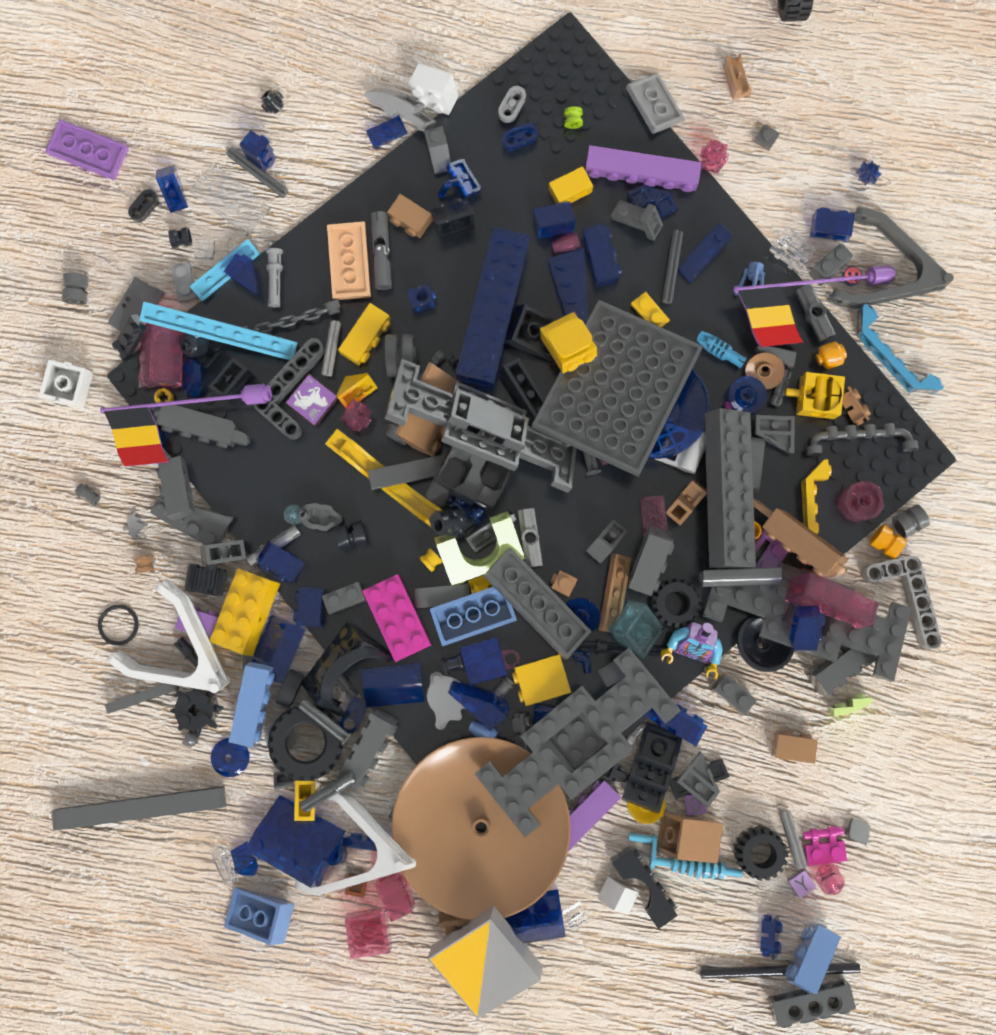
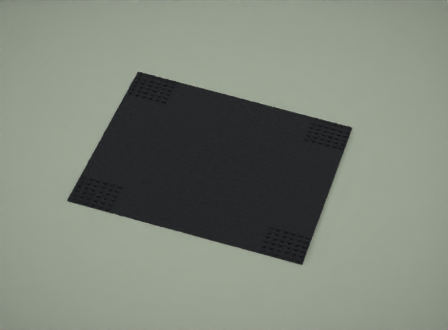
M571 12L560 18L457 99L449 115L439 113L433 118L436 121L434 128L443 126L453 170L434 174L425 140V133L418 130L269 247L283 250L281 255L283 270L280 272V307L268 306L269 272L266 269L268 254L265 250L206 299L200 301L186 312L239 327L248 326V329L251 330L260 323L270 322L273 324L285 316L294 315L297 317L303 315L306 310L313 308L325 309V303L335 301L332 298L327 225L365 222L371 297L339 300L341 308L337 314L329 315V312L322 313L317 319L310 321L301 319L295 325L285 328L276 326L270 332L265 333L297 342L296 354L312 338L320 340L326 349L330 321H339L341 324L332 376H324L321 373L323 356L278 405L300 425L302 434L298 439L291 440L261 415L254 408V405H247L245 401H242V398L231 399L229 403L225 400L178 404L177 406L233 421L237 424L239 431L246 433L250 437V443L246 446L235 444L234 447L222 448L216 446L214 441L204 443L198 441L196 436L191 435V438L179 435L180 432L173 430L172 433L161 430V426L157 425L162 447L171 458L181 456L186 461L189 481L212 510L234 517L228 530L236 540L244 541V548L248 555L254 553L260 548L259 546L270 542L292 525L296 526L301 535L274 552L269 559L266 558L258 563L257 566L267 579L280 583L279 594L324 650L327 649L340 629L348 622L358 627L365 637L382 645L391 655L389 662L378 658L360 660L350 666L343 674L373 711L380 708L398 719L396 723L398 728L393 737L416 765L427 755L448 743L461 739L476 738L468 731L473 721L495 728V731L499 732L496 739L515 744L514 736L521 734L520 731L513 732L511 719L513 714L529 712L534 725L582 685L593 699L597 700L616 684L614 683L606 687L598 670L612 663L620 653H599L597 655L596 652L581 651L578 646L568 659L564 660L561 657L571 693L526 706L525 702H520L518 691H521L519 683L515 684L512 675V672H516L514 667L559 653L514 607L513 610L517 621L446 646H442L430 609L433 607L415 608L432 646L398 662L394 661L367 601L338 613L328 614L322 596L356 582H361L365 590L399 574L413 605V589L451 585L443 562L437 564L435 570L431 572L419 559V557L426 555L427 550L431 548L442 560L434 539L441 535L434 534L430 526L382 489L371 491L369 479L325 444L336 429H338L384 467L432 457L415 450L407 443L402 445L384 434L389 423H393L386 420L385 415L395 377H388L386 371V335L396 334L399 339V346H401L403 334L414 335L416 365L420 366L418 375L425 369L434 354L440 350L445 354L446 358L437 367L464 385L465 383L447 356L478 336L484 341L485 347L499 365V368L470 387L519 407L499 376L502 366L520 358L545 400L561 370L557 363L519 350L501 341L504 333L497 335L492 323L483 321L473 327L470 322V316L482 312L484 307L478 296L479 291L486 289L490 300L498 304L511 298L514 303L513 307L526 304L555 320L575 312L585 325L599 300L641 318L631 307V303L647 292L670 320L662 328L697 343L695 340L700 332L704 331L730 344L733 347L732 350L747 358L745 362H742L744 363L742 367L739 368L730 361L721 360L702 348L668 417L671 420L670 424L689 431L696 432V429L705 432V413L719 408L725 409L724 402L731 401L732 410L750 413L751 437L759 438L754 435L756 415L795 416L794 453L789 454L765 441L760 488L758 494L753 493V499L759 500L773 512L776 508L787 511L803 523L801 481L819 462L828 460V465H831L832 469L831 476L825 481H814V484L817 486V494L814 496L815 503L818 505V513L815 515L816 522L819 525L817 535L842 554L847 553L956 462V457L827 308L826 315L836 335L819 342L811 324L805 319V312L795 293L797 289L804 285L781 287L789 303L795 327L803 342L771 346L797 353L794 367L789 370L792 372V375L788 380L787 388L799 389L800 377L806 372L845 377L844 390L846 393L849 392L848 387L850 386L852 389H857L861 396L859 399L862 406L866 404L871 412L869 415L870 420L867 421L865 417L863 419L864 423L857 426L847 413L854 409L853 406L845 409L843 404L841 415L835 419L796 415L797 397L784 395L781 405L775 406L770 403L775 387L763 390L750 384L746 377V365L756 355L754 351L758 343L752 333L746 309L739 295L735 296L734 286L739 285L744 269L749 267L750 262H760L764 265V285L803 280L702 163L696 191L685 192L679 188L666 189L659 185L647 186L639 182L632 184L626 182V180L618 179L612 181L606 177L592 178L588 175L593 185L592 193L558 209L548 190L549 183L582 166L586 170L589 145L700 162L671 127L652 134L626 90L627 84L632 82ZM520 86L526 92V101L516 119L510 123H505L499 118V106L511 87ZM518 96L514 97L515 100L520 99ZM575 106L582 108L583 114L581 119L583 120V126L576 129L566 128L564 126V121L566 120L564 110ZM506 112L505 115L509 116L511 115V113ZM399 194L431 214V210L438 205L446 206L452 204L457 199H468L474 212L475 226L442 237L438 236L434 221L430 223L422 237L418 238L417 236L412 237L407 234L405 228L400 225L399 227L393 225L389 221L388 216V258L391 264L392 288L387 290L375 288V255L372 244L371 213L377 211L387 213ZM619 200L644 209L647 208L648 204L656 206L663 226L654 241L647 238L645 231L612 219L611 214ZM674 230L683 232L673 301L671 304L662 303L672 233ZM380 241V242L378 243V244H381V245L386 246V245H385V241ZM747 276L742 287L752 286L753 281L748 279L749 276ZM369 303L390 316L391 325L386 332L383 331L380 335L378 345L375 348H371L367 361L358 366L342 356L338 349ZM514 308L500 313L499 318L505 330ZM494 309L487 310V314L491 316L497 313ZM812 309V314L819 316L818 311ZM316 311L307 313L309 315L307 318L317 316L315 314ZM292 318L282 320L285 322L283 325L292 323ZM267 325L258 327L260 331L269 329L266 328ZM165 328L109 372L107 378L131 406L156 403L154 395L157 390L163 388L173 394V401L219 396L201 382L199 378L222 350L230 354L253 373L236 394H241V390L246 385H267L289 360L208 339L209 348L204 355L190 358L179 347L180 339L185 333ZM834 341L839 343V345L842 344L847 355L842 365L825 369L823 365L818 364L816 355L819 354V347ZM314 345L311 348V352H317L320 346ZM301 359L298 362V366L306 365L307 360ZM767 366L762 367V370L768 371L769 368ZM288 373L285 377V380H292L294 374ZM368 373L378 387L349 410L336 397L315 424L311 423L286 403L308 375L334 395H337L346 376ZM281 387L274 388L273 395L279 394ZM163 393L160 399L165 402V399L168 400V396ZM268 401L267 403L260 404V409H265L268 406ZM276 414L274 416V421H280L282 418V414ZM887 423H894L895 428L908 430L912 434L913 440L918 441L919 447L918 450L904 452L902 450V442H905V438L898 435L874 438L858 437L855 439H821L818 445L822 446V455L807 456L806 447L810 446L812 437L816 433L825 432L826 427L837 426L838 431H845V426L856 425L857 430H864V425L875 424L876 429H883V425ZM470 425L466 429L475 434H478L480 429ZM290 426L288 434L295 433L296 426ZM663 427L659 437L668 433L665 427ZM680 432L673 434L672 437L675 444L682 442L686 434ZM496 436L494 442L502 444L503 439ZM669 436L659 440L663 449L673 446ZM441 442V448L435 456L446 454L451 445ZM657 442L651 451L653 454L661 451ZM675 448L664 452L667 459L676 460L678 454ZM706 448L695 474L684 472L677 467L648 457L639 477L595 457L598 469H601V472L587 476L588 470L583 451L576 449L573 483L569 493L551 486V470L519 458L517 469L513 471L507 485L492 509L489 507L483 508L475 503L470 505L454 496L449 506L439 507L443 512L464 508L475 516L474 524L465 530L464 535L489 520L490 517L511 510L517 519L512 523L522 551L523 544L518 510L534 508L543 566L532 567L531 569L550 589L552 587V584H550L551 578L554 573L558 574L559 571L578 579L569 597L554 590L552 591L591 630L584 641H597L599 639V641L667 646L673 632L683 628H671L662 625L660 621L654 618L655 615L651 612L650 601L652 597L629 588V576L649 524L670 531L672 539H674L673 551L671 555L667 554L665 572H660V583L680 578L681 580H687L688 583H692L694 588L698 589L699 598L701 597L702 600L700 606L702 607L698 612L699 616L694 619V623L700 625L710 623L714 630L718 632L717 638L720 639L723 648L721 657L737 644V636L742 624L754 616L752 613L727 605L722 622L702 616L711 587H701L699 573L703 570L717 569L709 568L707 494L681 525L666 514L671 504L693 479L707 490ZM434 477L406 484L426 498L425 494ZM318 503L331 506L334 511L341 515L342 522L337 526L344 524L350 526L352 522L362 520L368 544L359 547L353 545L352 549L341 551L337 542L335 527H331L328 531L308 528L299 520L298 512L307 504ZM754 507V521L760 525L761 529H764L763 525L769 518ZM614 519L628 532L604 561L599 563L586 550ZM532 533L525 535V541L528 543H533L536 540L535 535ZM464 535L455 538L461 553L467 558L475 560L487 557L496 546V540H494L478 552H474ZM765 540L755 554L756 562L768 546V541ZM792 551L788 552L781 562L801 570L802 568L808 570L814 568L812 565L804 564L796 558L798 554ZM612 554L632 558L619 634L599 631ZM671 592L665 598V607L669 613L679 615L686 608V600L681 593ZM497 639L507 675L471 684L461 648ZM460 653L465 670H456L445 675L441 659L455 657ZM636 655L670 698L674 697L711 665L710 662L706 664L686 656L684 658L673 657L672 663L668 664V657L666 656L662 661L661 656ZM434 672H440L444 676L459 680L464 686L467 695L479 702V708L475 711L465 708L461 709V720H449L446 727L442 730L436 728V715L427 701L430 676ZM508 676L514 682V688H510L501 701H498L490 693L502 681V677ZM651 708L622 732L624 737L655 712L654 709ZM483 822L476 824V828L480 832L487 829L486 824Z

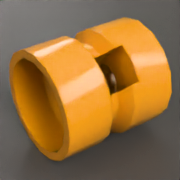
M883 524L873 534L869 545L877 550L883 549L884 555L893 560L904 549L907 539L900 534L893 535L894 531Z

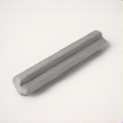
M335 320L330 321L321 372L324 376H332L341 327L340 322Z
M784 810L780 812V817L795 865L798 869L807 867L804 852L791 811Z

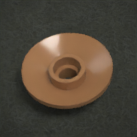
M763 352L754 355L748 361L745 372L751 385L758 389L766 390L776 387L782 381L785 368L778 356ZM767 366L769 370L763 371L762 367Z

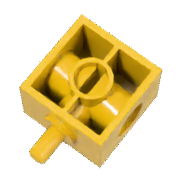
M806 372L800 377L799 389L787 388L785 395L797 397L796 415L835 419L842 412L845 377Z

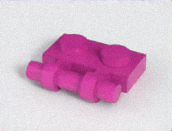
M829 826L827 829L817 830V828H813L810 831L802 832L804 840L811 839V844L804 845L808 866L847 861L845 842L843 840L836 841V836L844 834L842 827L835 828L834 826ZM828 837L829 842L819 843V838Z

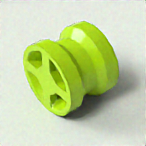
M576 106L566 108L564 110L566 117L564 126L570 129L582 127L583 120L581 116L583 109Z

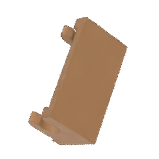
M738 54L736 59H732V55L726 56L723 68L732 99L751 96L752 89L748 85L742 64V55Z

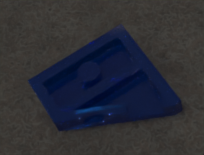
M354 832L351 833V836L342 838V846L377 850L375 843L368 835L362 836V833Z

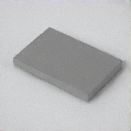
M659 73L627 84L626 90L652 134L680 124L685 120Z

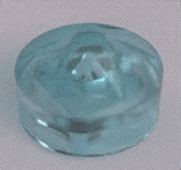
M297 505L288 506L284 511V519L292 525L299 524L301 521L298 518V512L301 508Z

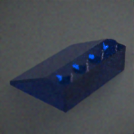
M279 795L254 831L245 851L310 888L318 887L321 885L346 831L316 814L314 821H294L295 802Z

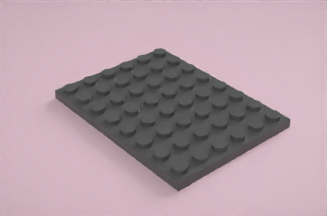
M599 300L586 323V327L592 335V340L597 346V357L589 363L585 362L579 365L573 371L565 373L561 371L532 424V428L639 477L703 346Z

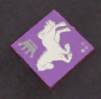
M308 374L285 404L316 427L338 400V397L317 379Z

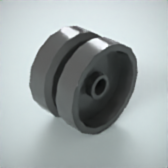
M396 334L385 336L387 376L396 377L401 359L414 364L417 362L413 334H403L401 346H399V339Z

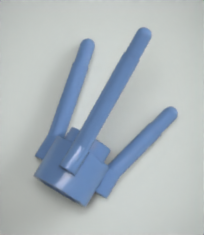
M750 262L749 267L744 269V274L738 287L743 286L747 276H749V280L753 281L752 286H756L759 280L760 285H764V265L760 262Z

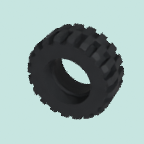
M314 705L317 709H319L322 713H324L327 717H329L332 721H334L337 725L340 726L338 720L329 711ZM298 706L283 712L273 723L268 735L269 756L274 766L286 777L288 776L297 781L319 779L328 774L337 765L343 752L344 744L341 745L342 742L303 712ZM300 724H313L324 735V749L314 760H297L288 750V736Z

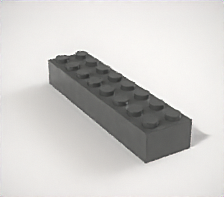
M719 408L705 413L709 568H756L750 413Z

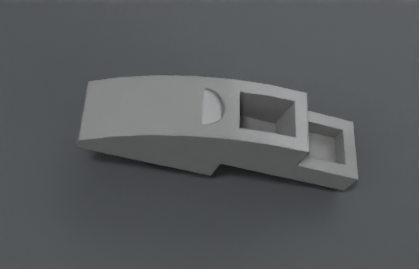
M384 88L372 89L364 93V96L372 104L383 109L385 114L392 117L401 114L403 119L409 120L420 131L424 132L425 130L433 129L436 121L422 112L424 104L405 93Z

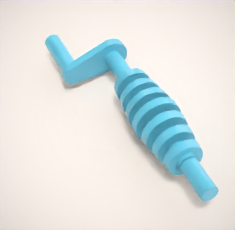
M629 832V841L651 844L649 868L654 869L655 865L667 866L671 868L672 872H677L679 868V874L684 875L686 870L687 876L692 877L694 872V877L700 878L702 873L703 879H707L709 873L710 879H715L717 874L718 879H723L725 875L741 878L743 876L742 869L726 867L724 862H719V865L718 863H711L710 865L708 862H703L702 864V862L677 860L673 857L671 859L656 857L657 835L650 836Z

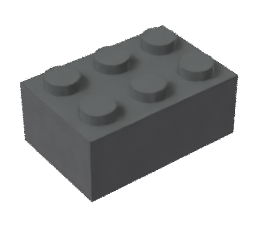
M649 524L629 576L630 589L652 596L653 590H658L660 572H665L667 554L671 555L674 548V539H672L670 531Z

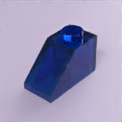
M172 165L156 170V180L170 213L188 208L182 183L175 166Z
M236 253L223 272L250 292L259 296L260 290L256 268L252 264L253 260L245 254L240 256Z

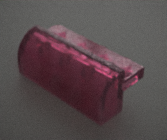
M143 322L148 329L140 341L139 387L150 388L158 386L168 389L181 387L183 352L179 344L183 332Z

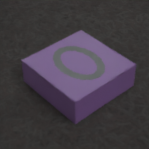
M692 794L684 796L687 816L707 813L706 806Z

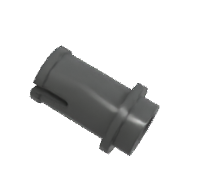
M81 483L75 489L77 497L84 498L93 506L101 499V496L89 489L87 484Z
M508 676L502 677V681L490 693L498 701H501L510 688H514V682Z

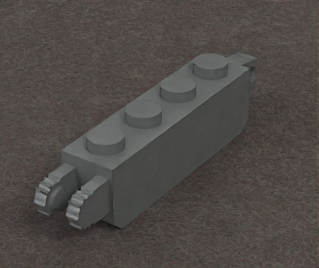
M177 405L161 406V408L149 407L156 424L161 426V430L172 433L174 430L180 432L179 435L191 438V435L196 436L198 441L204 443L214 441L216 446L222 448L234 447L235 444L246 446L250 443V437L246 433L239 431L237 424L233 421Z

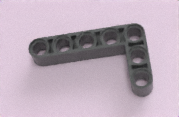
M317 338L309 339L267 384L271 388V393L274 388L281 387L279 394L273 395L272 393L268 406L265 409H260V404H253L254 408L291 440L298 439L302 434V429L278 405L324 356L325 348ZM314 345H319L320 348L317 352H311V348ZM301 359H306V365L298 366V362ZM288 373H293V379L290 381H286V375ZM278 413H281V420L275 422L274 416ZM296 426L295 433L288 434V428Z

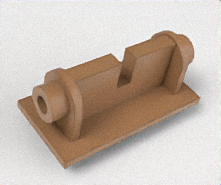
M850 386L848 387L849 392L846 393L845 390L843 392L842 404L845 409L853 406L854 409L847 413L853 423L859 426L864 423L863 419L865 417L867 421L870 420L869 415L871 412L866 404L862 406L859 399L861 396L857 389H852Z

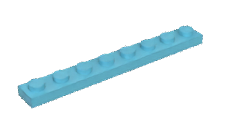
M143 302L139 321L290 360L295 355L297 346L295 341Z

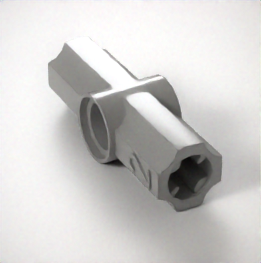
M534 508L518 510L525 563L530 568L543 566ZM526 534H534L536 540L533 543L526 542Z

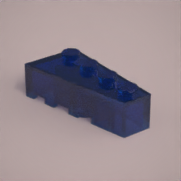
M679 704L677 706L681 711L666 724L653 708L643 715L694 746H697L707 728V725L703 723V718L696 714L693 717L686 713L687 709Z

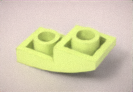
M853 694L854 698H847L848 706L847 703L843 702L835 703V707H829V715L839 716L856 712L872 703L873 699L866 697L865 694Z

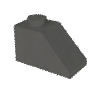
M443 126L425 130V140L434 174L453 170Z
M613 519L586 552L599 563H602L628 531Z

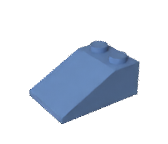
M234 887L224 927L268 945L284 944L294 903L278 897Z

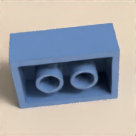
M810 924L802 932L801 937L803 941L801 945H797L793 954L795 959L793 964L790 963L788 965L785 975H787L786 981L808 993L817 994L841 936L819 924Z

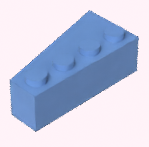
M249 662L245 665L229 738L230 743L250 748L257 742L259 743L266 717V707L270 699L269 689L275 676L272 673L273 667Z

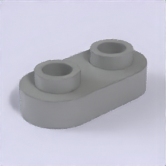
M513 86L507 92L498 109L501 121L510 123L516 119L526 101V92L522 87ZM518 96L520 99L515 100L514 97ZM510 112L511 115L506 116L505 113Z

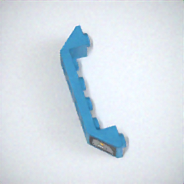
M864 304L858 310L857 337L908 392L935 394L941 391L944 386L937 376H933L931 373L919 382L917 376L907 370L904 362L894 356L891 348L881 342L878 334L868 328L879 316L872 306Z

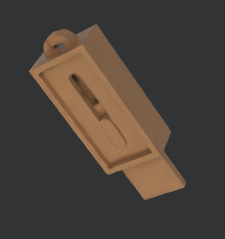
M753 499L754 507L769 518L763 525V528L767 531L765 534L768 537L779 542L781 541V546L785 550L798 554L796 558L804 564L812 565L814 567L812 570L821 577H835L837 573L842 576L845 575L848 569L844 564L849 559L787 511L776 508L773 512L759 500Z

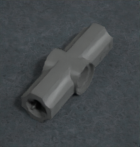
M807 284L797 289L795 293L805 312V319L811 324L819 342L835 336L836 333L826 315V307L819 301L812 285ZM812 309L818 311L819 316H814Z

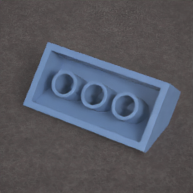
M494 587L430 609L442 646L517 621L512 605Z

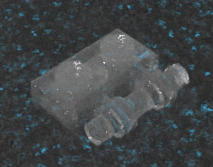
M789 226L785 228L776 240V243L781 246L780 249L774 244L769 249L776 259H781L788 265L787 267L790 270L793 269L797 273H800L803 269L798 262L800 261L805 265L817 250V248ZM785 251H787V252H789L791 255H793L794 258L792 259L790 256H788V255L785 253Z

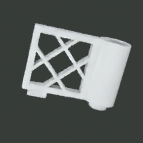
M667 419L664 427L668 433L658 437L656 441L661 451L654 454L650 453L649 457L677 467L684 472L695 474L706 448L705 432L696 429V432L670 424L671 420ZM677 432L686 434L682 442L675 444L672 437L673 434ZM669 436L673 446L663 449L659 440ZM675 448L678 454L676 460L667 459L664 452Z

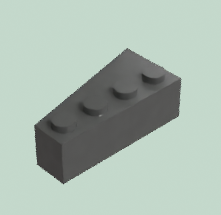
M842 645L837 661L832 662L825 659V662L821 665L815 664L809 668L810 672L806 674V677L819 695L830 696L834 693L833 689L842 687L847 683L846 678L848 676L851 678L858 675L863 670L861 666H869L876 661L877 657Z
M377 708L369 715L368 719L370 721L367 722L360 732L362 737L358 738L351 750L353 753L347 757L336 779H339L348 772H351L356 779V783L349 787L354 790L366 785L369 779L367 776L369 770L375 769L379 762L376 759L380 752L384 753L389 744L386 742L389 735L393 736L398 728L396 725L398 719L380 708Z

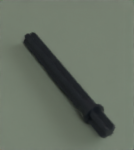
M599 639L597 641L583 640L579 645L581 651L596 652L597 655L599 653L621 654L629 647L635 655L660 656L661 651L668 648V646L615 643L599 641ZM672 651L673 657H685Z

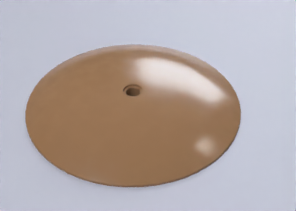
M476 737L457 740L427 755L416 765L404 781L394 805L391 826L392 839L411 858L416 860L414 868L402 871L406 880L418 895L436 909L457 918L473 920L481 913L495 906L503 918L509 917L525 910L538 901L559 876L568 854L571 834L569 809L560 785L558 784L529 808L541 825L524 837L475 776V773L490 760L504 776L531 754L526 749L496 738ZM483 822L486 824L487 829L480 832L477 830L476 824Z

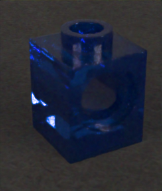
M429 284L407 290L413 313L435 307L436 294L434 289L430 290ZM426 295L428 298L426 301L421 302L418 300V297Z

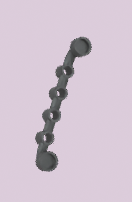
M887 423L883 425V429H876L875 424L864 425V430H857L856 425L845 426V431H838L837 426L826 427L825 432L816 433L812 437L810 446L806 447L807 456L822 455V446L818 445L821 439H855L858 437L874 438L898 435L905 438V442H902V450L904 452L915 451L919 447L918 441L913 440L912 434L908 430L895 428L894 423Z

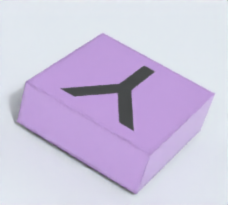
M804 869L788 879V882L799 898L816 888Z

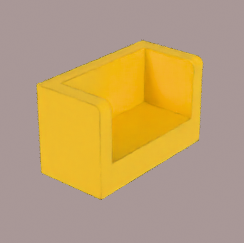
M582 166L550 182L548 190L558 209L592 193L593 185Z

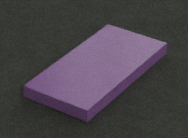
M59 119L45 153L115 181L129 147Z

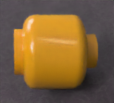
M836 341L819 347V354L816 355L818 364L823 365L825 369L842 365L844 359L847 358L844 346L842 344L839 345Z

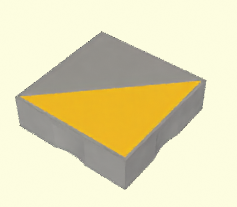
M495 906L475 917L465 927L453 931L433 944L427 958L476 1019H479L541 981L543 969L542 964L529 948L517 938L511 926Z

